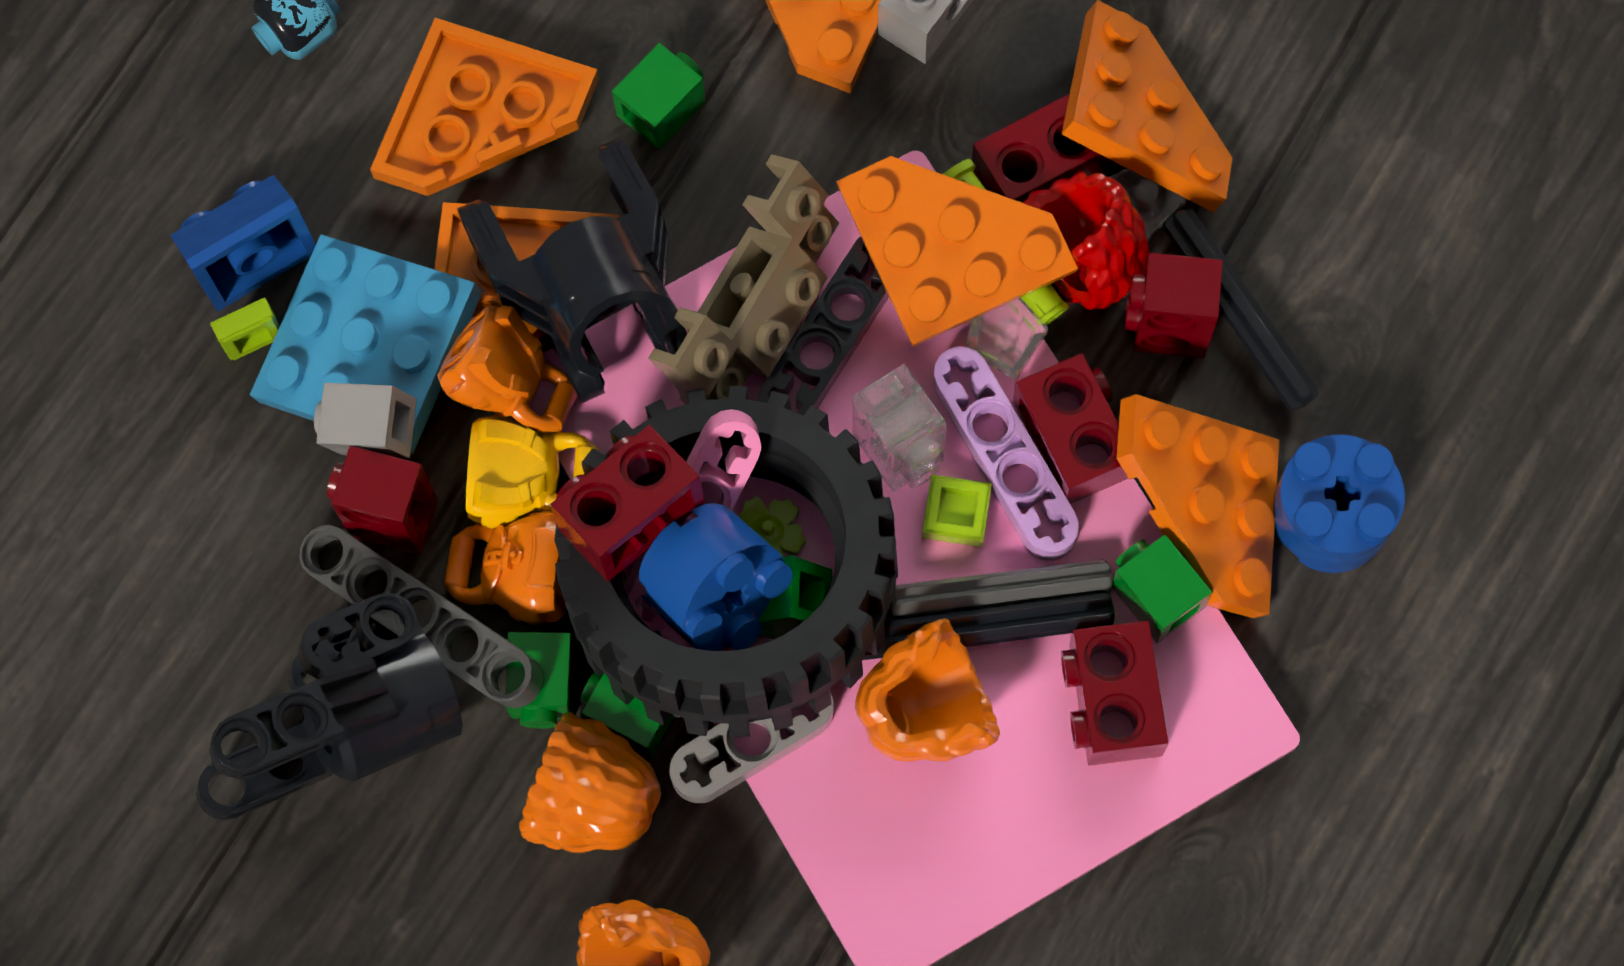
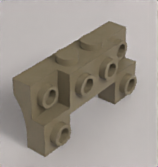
M771 154L766 165L780 180L769 200L748 195L742 204L766 231L748 227L698 312L682 307L679 308L674 318L688 331V334L676 354L654 348L648 358L675 385L679 391L680 400L685 405L688 404L686 391L704 388L706 400L728 399L729 386H743L751 372L768 378L828 278L816 265V262L828 245L839 222L823 205L828 194L799 161Z

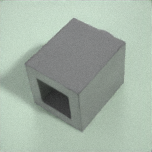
M324 383L322 400L317 404L314 412V428L317 433L316 444L341 455H347L349 446H354L396 458L410 459L417 398L389 385Z

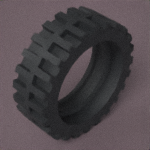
M729 386L728 399L706 400L704 388L686 391L688 400L686 405L667 410L661 399L645 407L648 420L636 428L632 429L625 420L621 421L609 431L613 445L625 436H636L650 424L686 462L704 425L711 416L720 411L730 409L742 411L749 415L757 425L761 442L760 455L750 477L777 482L802 494L818 507L829 526L835 547V566L832 582L824 601L800 625L770 642L751 648L731 651H708L686 647L657 635L641 620L628 598L623 570L607 582L559 531L556 523L554 541L560 556V562L555 563L558 583L577 641L581 642L589 665L597 676L605 673L609 679L613 694L626 705L630 704L636 697L643 702L648 719L665 725L672 713L684 717L688 733L707 736L709 723L729 724L731 738L750 736L749 722L772 718L774 729L777 731L793 726L791 711L809 703L814 713L817 714L832 704L830 687L839 680L849 688H852L863 676L862 657L866 651L878 655L885 641L884 621L886 617L892 618L894 616L897 602L896 578H898L894 513L890 497L884 498L882 475L874 461L870 460L865 464L861 462L859 441L847 429L843 430L837 437L832 436L829 432L828 414L813 405L802 416L792 411L789 395L771 391L768 403L750 400L748 387ZM735 430L730 438L718 437L722 447V457L717 466L726 473L724 460L733 445L745 446L741 431ZM592 448L581 462L584 475L586 476L606 460L608 452L603 455ZM654 472L646 473L640 476L635 483L641 486L653 485L663 475ZM609 512L596 513L586 521V524L591 526L606 524L613 518L614 514Z

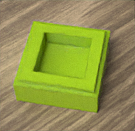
M265 297L210 323L230 360L234 361L273 343L280 327Z
M931 474L922 538L983 547L992 483Z

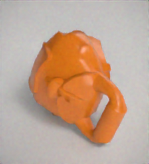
M488 306L476 317L472 318L461 334L457 336L437 374L440 386L453 401L473 409L494 412L502 418L512 416L522 425L539 433L560 432L578 397L568 376L556 366L545 361L541 350V342L538 338H534L512 306ZM541 380L553 383L556 387L542 416H539L528 404L538 391Z
M551 509L538 512L533 511L527 514L526 517L520 518L507 526L500 524L495 529L483 527L482 524H476L466 527L455 535L451 540L443 583L454 600L469 605L496 604L508 611L509 615L517 622L521 621L532 626L556 622L564 617L567 608L558 583L555 563L560 562V556L554 541L556 520ZM483 540L487 542L481 565V584L467 589L476 545L475 541Z

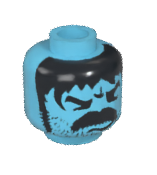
M254 0V12L259 22L253 25L251 29L271 55L281 50L289 58L300 60L337 33L338 27L335 16L341 13V10L335 0Z

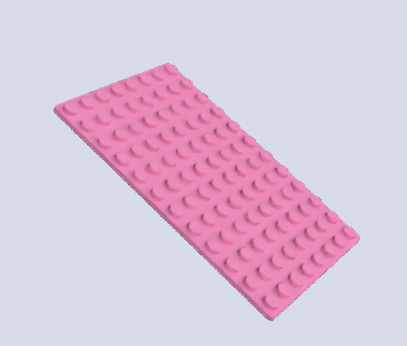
M911 151L899 157L901 160L935 171L927 157L920 151ZM840 191L828 196L823 204L839 222L828 245L816 262V265L828 278L795 334L855 241L860 237ZM736 247L665 286L677 310L682 307L698 312ZM867 252L869 267L862 281L871 288V276L876 268ZM842 294L832 302L830 308L837 318L844 321H852L864 313L866 306L858 296ZM888 298L818 409L828 414L830 434L837 437L843 430L847 429L859 441L861 462L865 464L873 460L882 475L884 498L890 497L894 513L898 565L896 585L1099 559L1108 561L1113 579L1116 570L1119 569L1115 562L1121 554L1142 539H1145L1151 545L1163 536L1149 513V510L1153 507L1133 478L1130 480L1126 479L1070 504L1079 522L1077 540L1071 552L1063 558L1054 561L1042 560L1029 552L992 489L983 547L923 539L922 532L931 474L987 482L935 392L933 386L934 367L939 356L946 350L958 346L969 347L977 351L987 362L1022 423L1023 421L1013 403L1016 381L1059 362L1018 299L912 348L891 300ZM632 305L585 330L584 333L604 369L601 375L605 381V394L584 403L577 397L560 432H574L586 436L599 449V452L605 455L613 447L609 431L621 421L625 420L632 429L636 428L648 420L645 407L661 399L667 410L685 405L680 400V394L675 385L648 359L654 346ZM822 342L807 344L799 355L801 362L806 367L814 370L827 367L835 356L832 348ZM554 348L543 353L545 361L556 366L566 374ZM956 365L951 367L950 379L947 383L950 385L954 382H959L968 395V406L960 409L966 411L970 405L977 401L970 386L971 375L974 371L971 369L967 372H962ZM788 371L787 374L794 376V386L788 395L790 396L791 409L797 413L799 410L796 407V394L803 382L792 371ZM750 373L743 385L748 387L750 400L758 401L759 392L767 377ZM541 380L538 391L528 404L539 416H542L556 387L549 381ZM807 384L811 390L816 388V386ZM1058 392L1050 397L1051 402L1061 410L1071 411L1082 405L1080 399L1070 392ZM985 393L982 398L991 396L988 393ZM992 413L980 415L972 425L974 433L980 439L987 442L1000 440L1008 431L1003 418ZM1086 444L1076 450L1079 457L1089 464H1100L1108 459L1106 451L1095 444ZM568 448L559 452L558 455L561 466L568 478L572 479L575 448ZM1025 464L1012 465L1002 475L1006 487L1015 493L1029 492L1038 482L1036 473ZM749 476L732 511L739 517L744 509V501L752 500L755 496H758L764 502L768 512L772 500L784 501L791 499L792 504L799 509L798 517L793 524L801 525L802 535L806 539V543L802 546L799 554L793 555L783 551L784 557L795 556L833 569V577L835 566L834 542L829 526L818 507L805 496L787 486L767 479ZM701 482L705 499L704 504H716L722 496L723 491L712 482ZM1045 494L1040 501L1031 506L1035 509L1041 522L1036 536L1039 539L1049 536L1054 543L1061 542V530L1065 525L1062 522L1051 524L1042 511L1044 500L1051 498L1048 494ZM1031 507L1019 510L1022 514H1026ZM638 558L623 569L627 578H629ZM1112 589L1110 596L1115 611L1113 625L1139 622ZM641 596L643 606L646 609H650ZM1206 606L1205 609L1158 644L1152 638L1169 743L1161 757L1088 766L1086 749H1075L1071 732L1070 711L1079 710L1076 687H1065L1061 666V651L1070 650V641L1073 633L966 647L971 662L975 666L976 675L982 682L983 691L992 703L993 713L996 715L997 725L1000 727V736L995 744L985 749L975 750L970 754L957 756L949 761H897L881 753L869 742L866 729L857 717L855 700L861 681L882 658L862 660L863 676L852 688L846 686L841 680L830 687L834 702V715L829 727L817 737L746 779L854 966H931L1294 751L1300 742L1299 733L1219 609ZM671 626L658 630L663 638L686 647L694 648ZM759 635L757 640L748 648L770 642L772 639ZM729 646L718 651H731L734 649ZM1098 652L1090 658L1093 668L1101 675L1115 676L1124 670L1120 658L1111 652ZM809 703L791 712L792 719L798 715H804L809 722L817 718V714L814 713ZM1109 712L1100 718L1101 727L1112 737L1124 738L1131 735L1134 731L1131 720L1120 712ZM751 723L749 724L750 736L735 737L734 745L740 753L746 756H758L769 747L771 736L762 725ZM786 728L779 730L782 740L792 735Z

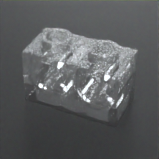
M905 364L897 367L852 396L853 436L859 441V445L868 458L874 461L882 478L892 492L906 484L910 488H916L930 480L931 475H936L941 469L939 463L944 458L946 421Z

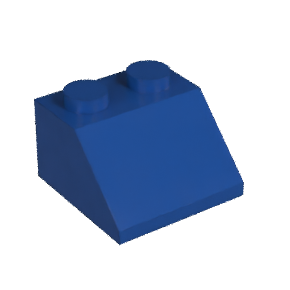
M274 175L263 181H252L243 185L234 193L231 200L212 211H201L190 216L184 221L181 229L170 235L217 312L311 257L316 246L297 205Z

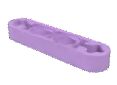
M958 346L946 350L939 356L934 367L933 386L939 400L987 482L992 483L991 489L1025 547L1032 555L1042 560L1054 561L1063 558L1071 552L1077 540L1079 522L1076 513L985 359L977 351L969 347ZM956 365L962 372H967L971 369L974 371L971 375L970 386L977 401L970 405L966 411L960 409L968 406V395L959 382H954L950 385L947 383L950 379L951 367ZM985 393H988L991 396L982 398ZM986 413L996 414L1006 422L1008 431L998 441H984L974 433L972 425L975 419ZM1015 464H1025L1036 473L1038 482L1029 492L1015 493L1004 484L1002 475L1005 470ZM1045 494H1048L1051 498L1044 500L1042 511L1051 524L1062 522L1065 525L1061 530V542L1054 543L1049 536L1040 539L1036 536L1041 522L1035 509L1031 506L1040 501ZM1031 507L1026 514H1022L1019 510Z

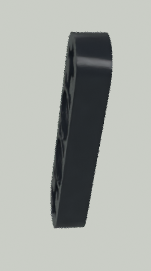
M861 236L853 244L782 354L770 376L762 385L758 401L768 403L771 391L788 395L794 386V376L787 374V372L792 371L803 382L796 394V407L799 410L797 413L804 416L810 406L813 405L819 408L888 300L889 296L877 270L871 276V288L862 281L868 271L869 256L866 254L868 251ZM842 294H854L863 300L866 308L859 318L852 321H844L833 314L830 308L832 302ZM812 342H822L832 348L835 356L827 367L814 370L806 367L801 362L799 357L801 350ZM807 384L816 386V388L811 390Z

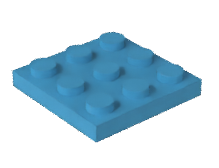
M320 234L250 396L261 404L314 421L316 406L322 400L324 383L394 386L417 398L410 452L413 454L442 388L437 374L457 336L461 334L471 320L483 290L473 281Z

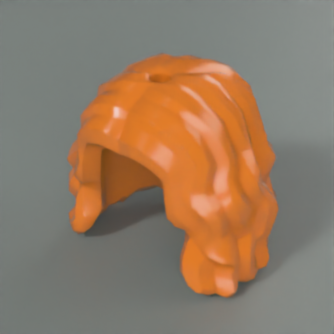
M945 618L924 625L921 629L910 634L904 641L890 646L884 653L883 658L860 683L855 700L857 717L866 729L869 742L881 753L894 760L902 762L917 760L949 761L957 756H964L975 750L985 749L995 744L1000 736V727L997 725V717L993 713L990 698L983 691L982 682L976 675L975 666L971 662L966 647L960 642V636L953 630L950 621Z
M566 712L563 714L561 721L555 725V732L549 737L548 746L542 756V764L536 771V781L528 791L526 805L522 810L523 818L519 822V830L522 837L529 842L544 844L548 848L555 850L564 849L571 853H585L596 849L619 850L626 848L639 840L649 830L653 813L659 804L661 790L655 771L649 762L632 749L626 738L610 730L603 722L594 719H582L571 712Z
M632 899L619 904L604 903L592 906L583 912V918L579 920L578 928L581 935L577 942L579 946L576 955L578 966H708L710 961V950L697 926L687 917L667 909H655L645 903Z

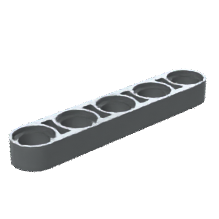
M332 525L319 526L311 530L304 538L299 554L302 568L310 576L351 604L365 600L362 593L363 583L366 577L376 570H384L388 578L387 587L383 594L392 593L400 595L408 600L412 606L420 600H429L433 612L430 622L422 628L424 634L434 645L446 669L484 695L509 708H522L532 703L539 695L543 686L544 674L541 665L534 657L352 535ZM333 540H340L343 546V556L340 562L330 570H322L319 565V554L322 548ZM380 610L370 616L398 636L403 634V620L393 611ZM474 630L479 639L476 653L464 662H456L452 654V645L455 639L465 631ZM520 661L525 669V679L522 685L512 693L503 694L498 686V676L501 670L511 662Z

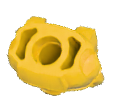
M495 414L489 417L478 418L472 423L466 484V512L468 518L482 524L483 527L495 529L500 524L507 526L520 518L526 517L527 514L533 511L552 510L550 504L556 500L557 494L555 493L559 481L560 465L558 453L568 448H575L573 477L581 474L584 475L581 462L593 448L598 452L599 449L586 436L574 432L539 433L522 425L511 416L502 418Z

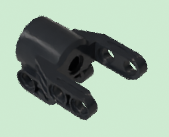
M622 137L599 146V158L612 181L610 192L621 209L623 216L618 218L591 216L570 222L553 232L538 248L536 254L521 261H518L489 203L477 199L457 208L469 240L502 305L514 307L522 320L547 333L582 403L605 394V381L601 375L604 369L584 333L592 321L632 304L654 348L675 355L687 336L686 329L674 318L678 310L664 286L670 236L659 201Z
M379 594L311 623L302 636L298 655L290 669L288 679L290 691L226 718L219 723L213 732L209 748L212 763L205 768L199 778L196 791L198 804L206 814L214 819H234L318 783L333 774L348 782H353L461 735L463 723L454 686L434 645L424 634L417 619L415 609L410 602L397 594ZM380 610L393 611L403 620V634L398 637L397 634L384 625L369 624L370 616ZM355 622L356 627L353 628L349 623ZM321 636H326V640L319 642ZM360 643L367 651H360ZM309 674L317 680L306 684L303 679ZM294 706H304L302 708L305 716L303 722L286 730L282 723L284 712ZM232 732H247L257 741L226 756L222 753L221 742L225 736ZM296 758H299L301 761V771L294 778L287 780L278 779L269 772V770ZM223 773L228 777L238 778L244 787L243 797L236 803L229 805L216 802L208 791V783L213 777Z

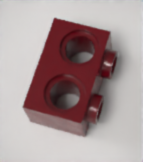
M1070 94L974 143L972 161L976 165L974 173L984 188L1021 203L1028 199L1032 191L1048 190L1056 180L1070 179L1078 172H1085L1087 176L1095 173H1101L1105 176L1110 159L1062 135ZM1063 142H1072L1079 145L1083 152L1078 155L1068 156L1059 152L1055 146ZM1018 168L1026 170L1033 178L1027 182L1017 183L1009 180L1004 173Z
M1160 253L1148 254L1144 273H1133L1131 290L1126 302L1124 330L1135 331L1133 351L1205 358L1219 315L1223 260Z
M1083 353L1016 381L1013 403L1031 439L1070 504L1129 479L1116 459L1119 423L1108 402L1113 400L1111 389L1103 372L1098 367L1093 370L1090 369ZM1058 392H1070L1080 399L1082 405L1075 410L1065 411L1057 408L1051 402L1050 397ZM1086 444H1095L1106 451L1108 459L1100 464H1089L1079 457L1076 450Z
M649 424L636 436L628 435L615 443L609 450L606 460L586 476L581 474L570 479L560 489L556 500L550 505L559 531L608 582L648 550L664 528L673 521L677 524L681 523L693 513L692 509L703 505L705 499L699 475ZM654 472L663 475L653 485L641 486L635 483L640 476L646 473ZM609 512L614 514L613 518L606 524L600 526L586 524V521L596 513Z
M349 446L344 464L339 462L335 464L327 487V497L332 499L331 505L350 535L358 540L421 555L438 503V498L421 464Z
M1149 621L1073 630L1070 650L1061 651V666L1065 687H1076L1079 710L1070 711L1071 732L1075 749H1086L1088 766L1163 756L1169 743ZM1098 652H1111L1120 658L1124 670L1115 676L1101 675L1093 668L1090 658ZM1109 712H1120L1131 720L1134 731L1131 735L1124 738L1112 737L1101 727L1100 718Z

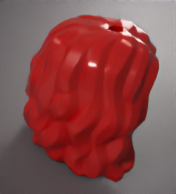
M1078 172L1070 179L1056 180L1048 190L1032 191L1028 199L1022 202L1053 214L1078 267L1077 272L1053 282L1057 291L1067 302L1081 303L1089 310L1095 308L1105 309L1127 295L1131 289L1133 273L1144 272L1149 254L1144 221L1138 211L1132 206L1130 197L1123 186L1115 179L1106 177L1101 173L1087 176L1085 172Z

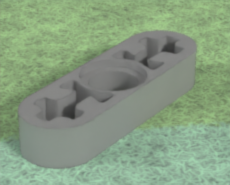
M832 694V704L817 713L815 720L809 722L804 715H798L793 718V726L786 728L792 735L785 740L781 739L779 730L775 731L772 718L749 722V724L762 725L771 736L769 747L758 756H746L737 750L734 745L735 737L731 738L729 724L720 723L708 730L707 736L700 735L677 750L670 763V777L676 792L683 799L692 803L712 801L817 737L832 722L834 715ZM724 740L728 757L739 768L729 773L727 772L726 763L723 761L709 771L711 779L709 785L701 787L696 780L686 784L682 780L689 774L686 763L696 758L700 764L704 765L718 758V750L713 744Z

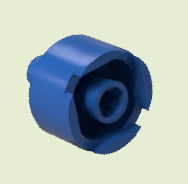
M1342 434L1317 438L1299 447L1281 476L1275 491L1273 505L1275 518L1274 533L1283 546L1285 544L1298 557L1299 562L1317 571L1341 573L1357 569L1383 548L1398 525L1405 504L1403 480L1390 451L1381 444L1371 443L1356 436ZM1328 498H1338L1340 504L1346 505L1347 509L1345 511L1337 510L1336 502Z
M715 503L704 504L691 510L698 517L682 527L673 521L653 541L643 558L639 570V582L645 587L646 596H641L654 612L695 649L718 651L729 646L734 650L746 649L757 640L761 633L762 624L758 619L771 599L778 597L789 587L793 572L784 563L781 554L728 507Z

